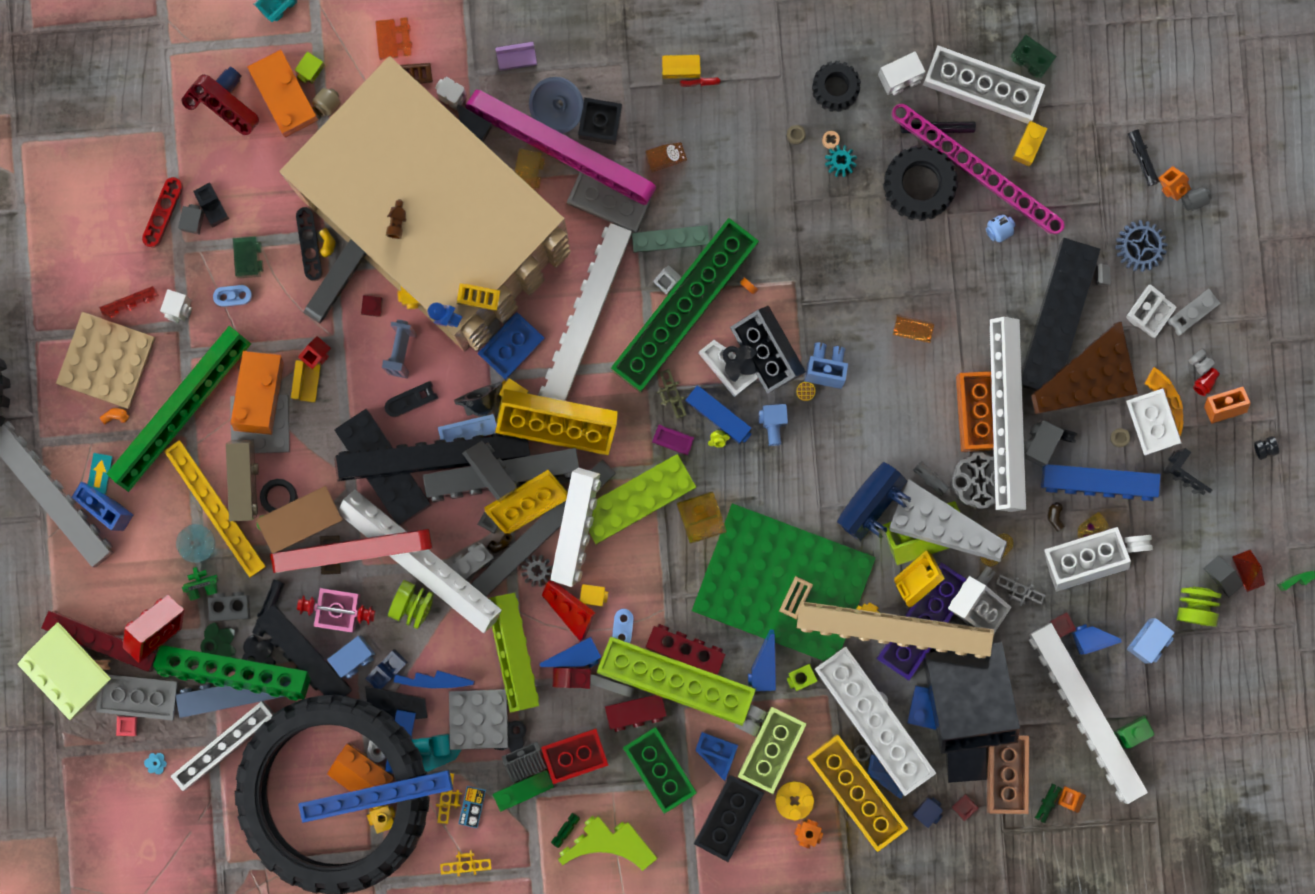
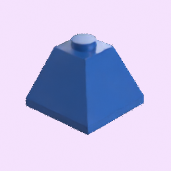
M1087 624L1075 627L1076 631L1072 632L1079 654L1085 655L1121 643L1120 638L1093 626L1087 627Z

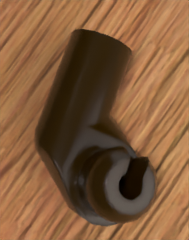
M1059 502L1051 504L1047 515L1049 522L1057 532L1065 527L1059 519L1060 512L1063 510V506Z
M508 533L504 534L498 544L491 540L487 549L491 550V553H498L510 544L512 536Z

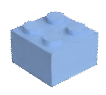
M1156 618L1148 619L1127 650L1144 663H1152L1153 661L1156 663L1162 655L1160 651L1163 647H1168L1173 641L1172 635L1175 632Z

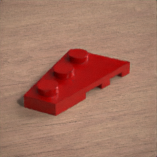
M549 580L542 593L543 598L580 642L583 641L596 613L559 584Z

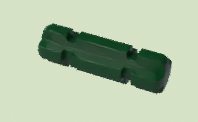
M571 813L568 821L563 824L557 836L551 841L552 845L560 848L563 840L568 837L574 825L580 820L578 815Z

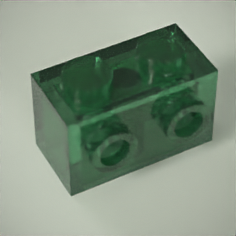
M1025 35L1010 57L1013 58L1012 61L1018 66L1022 67L1023 65L1029 69L1028 72L1032 76L1042 78L1057 56Z
M256 236L233 238L235 276L238 279L261 277V272L264 271L263 260H260L259 253H262L261 241H258Z

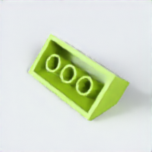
M955 501L947 503L960 512ZM891 522L882 524L887 528L885 535L897 565L917 559L926 550L934 554L949 549L945 546L891 532L889 528Z

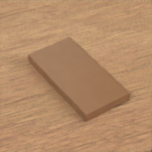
M326 486L256 519L272 554L343 521Z

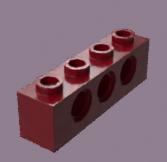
M658 624V627H653L646 648L718 675L726 655L722 653L723 649L712 645V648L704 646V641L694 638V641L686 639L687 635L676 631V634L668 632L669 627ZM666 636H670L674 640V644L670 648L665 647L662 643ZM685 643L692 647V651L688 655L682 654L680 650L681 646ZM703 650L707 651L710 655L709 660L706 662L700 661L698 657L699 653Z

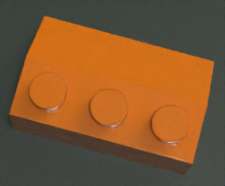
M351 743L345 745L327 773L328 776L350 792L392 783L395 779L394 774L386 772L383 766L368 758L365 753Z

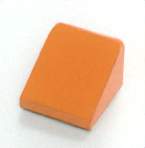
M1064 786L1057 804L1079 813L1086 795Z

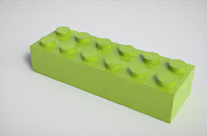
M678 454L597 499L596 508L592 512L593 524L589 528V533L596 545L696 489Z

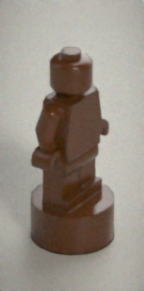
M401 199L396 200L395 207H391L387 215L391 219L390 225L386 230V236L392 239L402 238V221L406 222V211L402 208L403 201Z

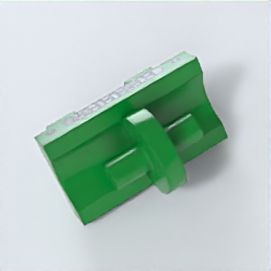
M194 567V573L187 575L189 581L196 579V581L183 584L182 586L183 593H187L189 600H196L201 597L198 588L205 586L207 596L218 592V576L216 574L202 579L201 577L208 575L207 571H199L198 567Z

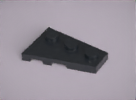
M365 686L367 702L380 710H384L394 720L397 710L416 713L415 720L428 718L426 698Z

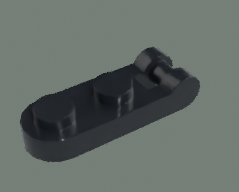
M426 382L387 400L385 403L386 413L391 417H399L439 399L437 393H434L432 389V382ZM425 391L427 397L422 399L420 392Z

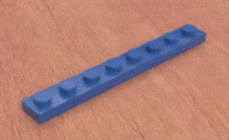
M447 770L301 802L298 806L302 823L450 791L453 790L450 772Z

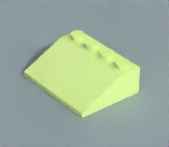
M56 623L17 664L69 720L84 711L111 680L103 669L59 623Z

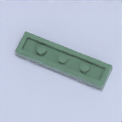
M708 225L632 233L633 251L638 253L706 246L709 243Z

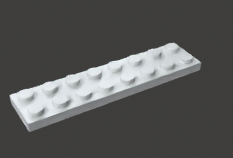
M844 647L814 669L904 796L936 774L847 647Z

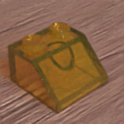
M713 491L676 503L690 544L726 532Z

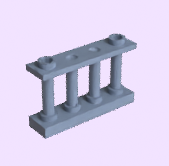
M397 319L396 322H391V327L396 332L391 358L388 361L383 360L382 368L388 375L408 379L409 371L405 367L404 361L409 337L416 338L417 333L411 325H408L407 321Z

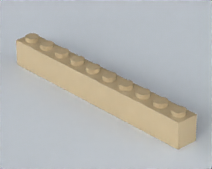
M803 601L799 605L797 628H800L803 632L820 631L822 635H832L834 633L839 634L842 638L854 636L859 637V640L862 641L874 639L882 644L895 642L898 646L908 647L909 645H915L918 649L927 650L929 647L944 653L949 650L955 651L958 655L975 654V657L978 658L991 656L994 629Z

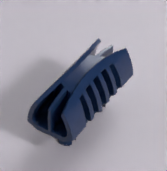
M883 462L858 489L841 513L837 523L860 542L869 530L879 538H882L883 536L878 530L887 533V528L878 523L877 520L893 500L903 508L907 506L902 499L911 502V497L901 492V489L908 481L898 470Z

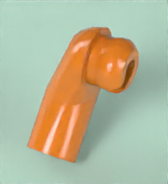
M112 408L99 418L106 425L113 419L125 423L128 421L129 415L124 409Z

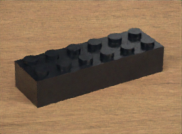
M364 409L334 429L350 453H358L360 449L376 451L378 447L384 446L393 449V446L368 409ZM411 473L366 478L399 526L431 506V503Z

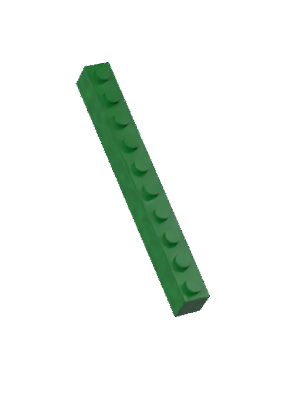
M228 326L106 474L116 484L129 492L242 356L243 351L249 348L251 343L231 326Z

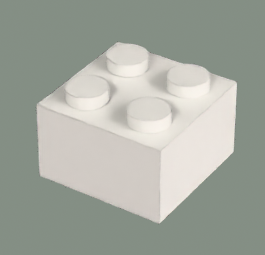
M915 51L881 67L878 77L887 95L893 93L895 96L903 92V88L909 85L914 87L920 84L925 70Z

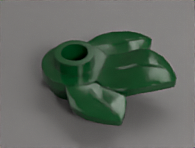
M215 622L211 623L204 631L205 639L201 642V651L203 653L231 657L236 653V649L230 645L234 639L235 630L231 628L219 630ZM209 643H212L214 645V648L211 651L207 648V645Z

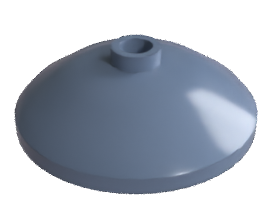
M549 77L540 81L533 88L529 98V109L533 119L563 134L574 129L579 124L584 102L579 89L572 82L562 77ZM559 100L563 102V106L559 105Z

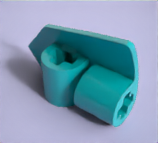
M450 734L411 739L415 747L419 749L423 758L424 769L427 772L456 760L461 750H450Z

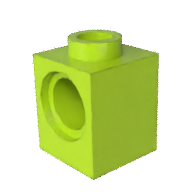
M307 51L295 68V72L298 74L297 78L304 83L308 81L313 84L325 67V64Z
M810 664L789 672V677L786 678L790 688H794L795 691L817 682ZM800 672L806 676V681L802 684L797 683L795 679L796 675Z

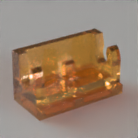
M896 314L893 335L930 343L935 324Z

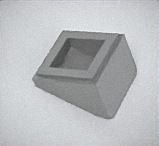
M1098 264L1095 267L1096 284L1110 285V266Z
M668 265L653 282L667 295L682 277Z

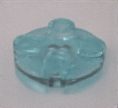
M192 524L184 528L176 539V548L179 554L188 562L200 563L206 561L215 550L214 534L207 527L199 524ZM195 538H198V541L201 543V546H198L197 549H194V546L191 545V541H195Z

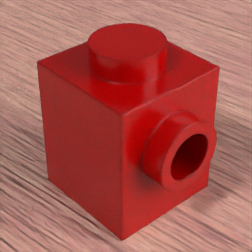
M316 336L305 347L298 358L313 369L318 363L322 365L329 358L327 353L331 350V347Z

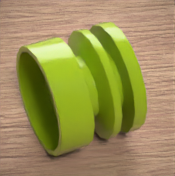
M403 580L393 599L388 617L401 621L403 616L407 615L406 625L409 626L413 619H416L413 628L418 630L427 619L431 610L434 592L429 591L424 598L425 588H422L418 594H415L416 584Z
M1201 587L1181 588L1180 593L1188 594L1189 598L1180 597L1179 600L1188 603L1187 607L1178 608L1176 620L1217 627L1219 614L1212 612L1211 607H1220V603L1212 602V598L1221 599L1222 594Z

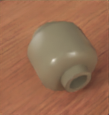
M322 88L312 100L313 110L322 117L331 116L341 104L338 92L332 88Z

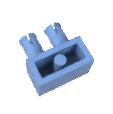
M820 342L815 343L813 356H810L807 362L804 382L842 389L846 381L848 363H843L845 348L841 347L839 350V346L833 347L832 360L824 359L827 345L822 343L820 347Z
M786 404L765 405L758 412L759 424L763 423V428L768 429V446L781 445L780 428L788 424Z

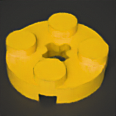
M787 782L776 793V808L787 819L795 821L803 819L813 809V793L804 783ZM798 796L799 805L794 804L793 806H791L790 797Z

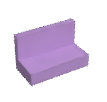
M533 42L496 48L500 71L537 65Z

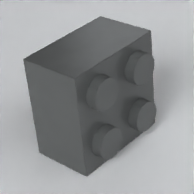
M1045 420L1034 424L1029 433L1032 435L1030 440L1028 439L1024 443V458L1040 467L1047 465L1064 430Z

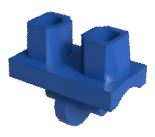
M436 302L430 304L427 310L429 317L435 320V324L440 326L449 325L457 328L462 319V316L454 313L455 308L450 305H442Z

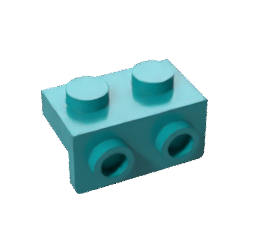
M257 0L254 6L270 22L274 20L277 22L283 17V12L287 8H292L297 3V0Z

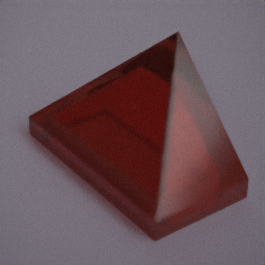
M1250 549L1232 556L1246 592L1265 585L1262 566Z

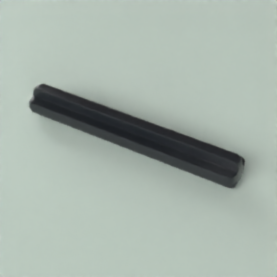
M911 122V126L914 129H920L921 123ZM930 122L944 133H974L976 131L975 122ZM900 125L901 133H911Z

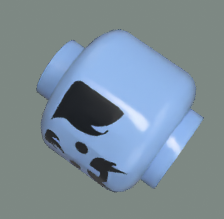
M1000 214L988 221L987 235L992 241L1003 242L1013 236L1015 222L1011 217Z

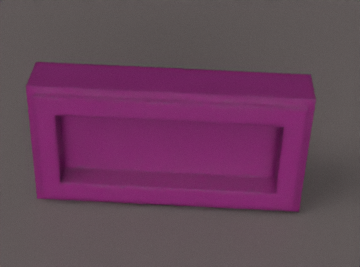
M658 425L652 443L688 456L694 437Z

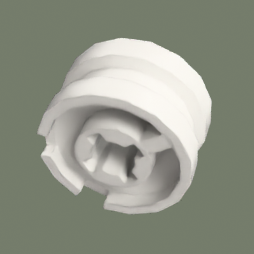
M1151 535L1124 538L1125 543H1127V553L1153 550V545H1150Z

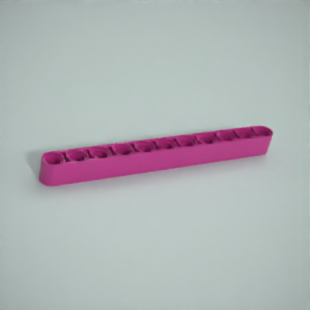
M475 90L465 105L466 109L492 123V125L642 205H647L656 190V186L651 181L481 90Z
M898 104L893 108L891 116L894 121L931 148L939 149V153L942 154L944 152L948 156L947 159L952 161L954 165L1047 233L1055 235L1063 231L1064 221L910 107L905 104ZM896 109H904L906 113L905 117H897ZM914 119L919 120L921 123L920 129L912 128L911 121ZM928 131L936 133L935 140L931 141L927 138L926 134ZM943 142L951 144L952 149L950 152H945L942 149ZM959 153H964L967 156L966 163L958 161L957 156ZM975 164H979L982 167V173L979 175L973 172ZM991 175L996 176L998 179L996 186H992L988 182V178ZM1005 187L1012 188L1013 195L1011 197L1004 195ZM1021 198L1028 200L1027 208H1022L1019 205ZM1037 209L1042 210L1044 213V217L1041 220L1035 217ZM1053 220L1059 223L1057 231H1053L1050 228V223Z

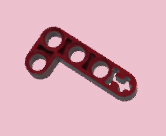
M206 74L200 75L181 99L182 105L188 110L196 109L202 102L242 135H249L259 123V117L255 112Z

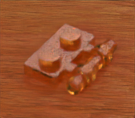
M400 18V26H395L394 19L375 21L380 60L387 59L389 56L391 58H399L398 50H403L404 56H411V48L413 47L409 36L411 28L408 25V18ZM397 33H402L401 43H397Z

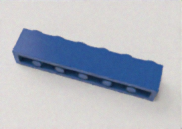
M1047 464L1042 468L1041 488H1045L1046 492L1050 493L1065 490V494L1076 495L1077 491L1084 492L1085 496H1096V493H1102L1103 497L1107 498L1123 495L1122 499L1133 500L1134 496L1142 497L1141 500L1153 501V498L1159 497L1160 474Z

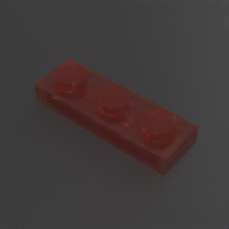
M151 286L99 308L102 315L111 318L119 315L121 310L126 309L128 311L136 308L137 304L141 302H152L155 300L154 297L159 296L157 289Z

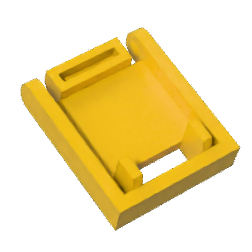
M926 550L894 578V582L897 584L896 586L906 605L912 607L945 578L933 555ZM931 566L933 570L928 571L927 567Z

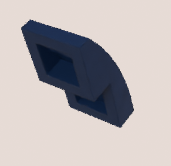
M393 649L365 679L374 688L382 689L408 662Z

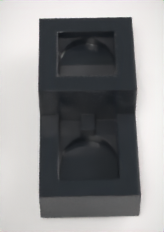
M210 182L193 191L212 228L229 219Z

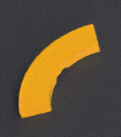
M1153 367L1144 385L1153 392L1164 389L1179 436H1181L1184 421L1180 396L1169 378Z

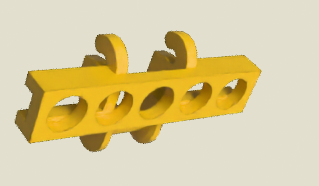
M450 773L451 781H452V785H453V782H454V773ZM453 790L441 792L440 804H436L439 807L437 823L448 824L451 806H454V808H457V806L461 807L458 804L459 795H462L459 790H456V792H453ZM452 794H455L454 803H451ZM443 795L449 796L448 802L442 800ZM442 807L447 808V811H442ZM441 814L447 815L446 821H441Z
M470 850V853L460 854V851H458L456 858L459 861L440 863L441 875L457 873V876L460 877V873L472 871L474 875H477L476 871L492 869L491 859L473 860L472 856H475V854L472 853V850ZM470 857V861L461 862V858ZM482 862H488L489 867H482ZM464 863L469 864L468 870H463L462 865ZM453 865H456L457 870H453ZM443 866H450V871H443Z

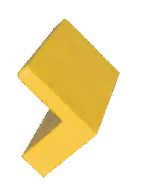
M699 55L662 56V79L700 78Z
M296 360L291 399L316 402L321 367L319 364L311 369L303 361Z

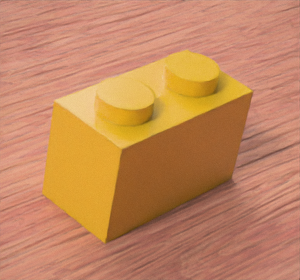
M1030 121L1025 128L1012 160L1029 167L1048 128Z

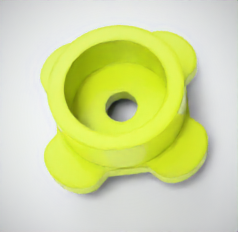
M722 430L714 431L710 435L711 440L708 441V445L717 448L724 447L730 436Z

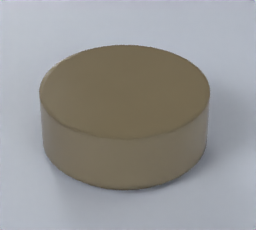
M800 125L791 126L787 131V140L793 145L801 144L806 137L804 128Z
M1118 428L1111 433L1110 441L1115 447H1125L1130 442V434L1126 429Z

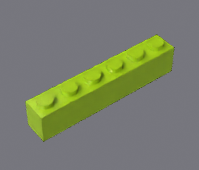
M510 593L488 598L502 610L495 624L492 625L510 712L539 706V696L535 688V677L530 665L531 658L527 651V640L523 632V621L520 617L519 602L516 594Z

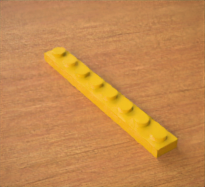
M179 440L164 450L249 578L266 568L236 521H229L228 509L183 443Z

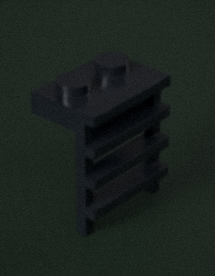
M1186 448L1173 451L1168 458L1170 463L1163 473L1173 474V480L1175 481L1182 480L1184 482L1182 486L1192 487V493L1194 494L1201 493L1204 495L1206 493L1204 490L1211 493L1213 491L1211 488L1181 469L1191 451Z

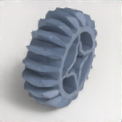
M1139 220L1137 225L1135 222H1131V228L1126 225L1124 227L1125 232H1119L1122 238H1117L1116 242L1121 243V245H1116L1115 249L1121 250V252L1117 253V257L1122 255L1124 257L1120 262H1128L1126 268L1134 265L1133 271H1137L1140 266V271L1144 272L1146 266L1150 271L1152 270V265L1157 267L1159 266L1158 261L1162 262L1164 260L1161 255H1165L1167 251L1162 248L1167 247L1168 244L1162 243L1166 236H1159L1162 229L1156 232V224L1150 228L1149 221H1146L1143 226L1142 220ZM1142 232L1138 240H1128L1130 234ZM1148 234L1154 239L1156 247L1148 241ZM1142 242L1145 248L1140 252L1137 245ZM1127 245L1134 250L1135 258L1129 254ZM1145 252L1155 253L1152 259L1141 261V257H1143Z

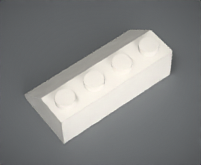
M1118 527L1044 550L1049 573L1056 592L1128 570L1131 564Z

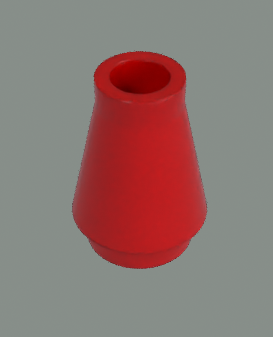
M1210 368L1208 372L1194 382L1193 389L1201 396L1210 394L1220 373L1216 369Z

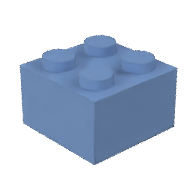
M357 636L327 660L341 678L347 677L348 679L359 672L357 668L361 665L364 667L374 660L373 656L376 654L362 636Z

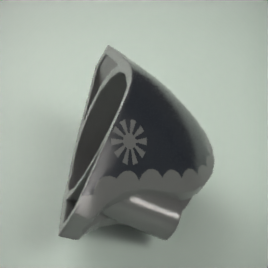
M498 382L476 389L454 399L456 405L464 407L467 416L472 414L479 417L487 416L496 407V397L502 388V384Z

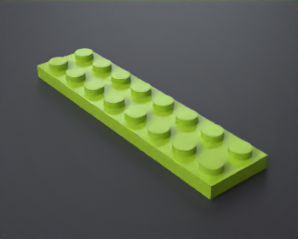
M611 636L597 670V673L741 726L744 724L756 690Z

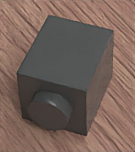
M189 204L188 207L183 206L178 225L179 230L200 235L204 212L200 209V206Z

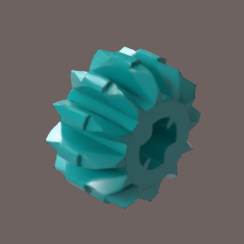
M836 145V152L833 149H829L831 155L825 156V159L828 160L825 163V167H832L828 172L832 173L835 170V177L839 176V172L842 173L843 177H846V171L852 174L853 170L851 167L855 168L857 166L855 162H852L857 159V156H850L853 153V149L846 152V145L843 146L842 150H840L839 145ZM837 158H839V159L844 158V159H845L844 164H843V163L837 164V161H838Z

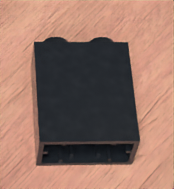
M1002 642L992 643L991 656H986V658L975 657V654L969 653L967 655H958L955 651L949 650L945 653L938 652L935 648H931V653H925L924 670L941 754L1018 743L1020 725Z

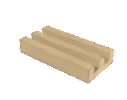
M795 576L779 611L797 619L799 606L795 614L791 613L804 585L807 586V589L801 601H806L813 584ZM798 581L800 582L799 588L787 611L785 607Z

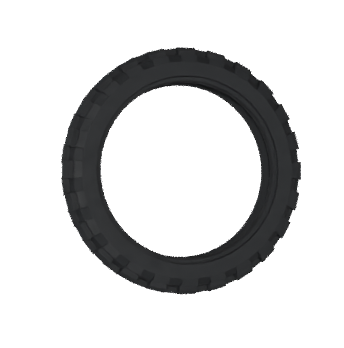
M321 695L309 697L294 702L274 713L269 721L264 722L257 729L251 741L248 742L236 774L235 805L238 808L239 814L237 818L241 830L244 831L247 837L246 842L253 853H256L262 860L261 863L270 872L273 871L281 880L292 886H298L304 891L316 894L354 893L367 889L386 879L409 858L424 831L427 812H429L430 797L423 796L397 802L395 819L388 835L366 857L344 864L315 861L299 853L288 844L279 833L271 817L267 800V784L269 773L277 754L292 737L307 728L320 725H336L357 731L371 740L388 760L396 782L427 775V771L424 769L423 758L418 747H415L410 739L411 736L403 726H400L384 710L378 709L369 702L348 696Z

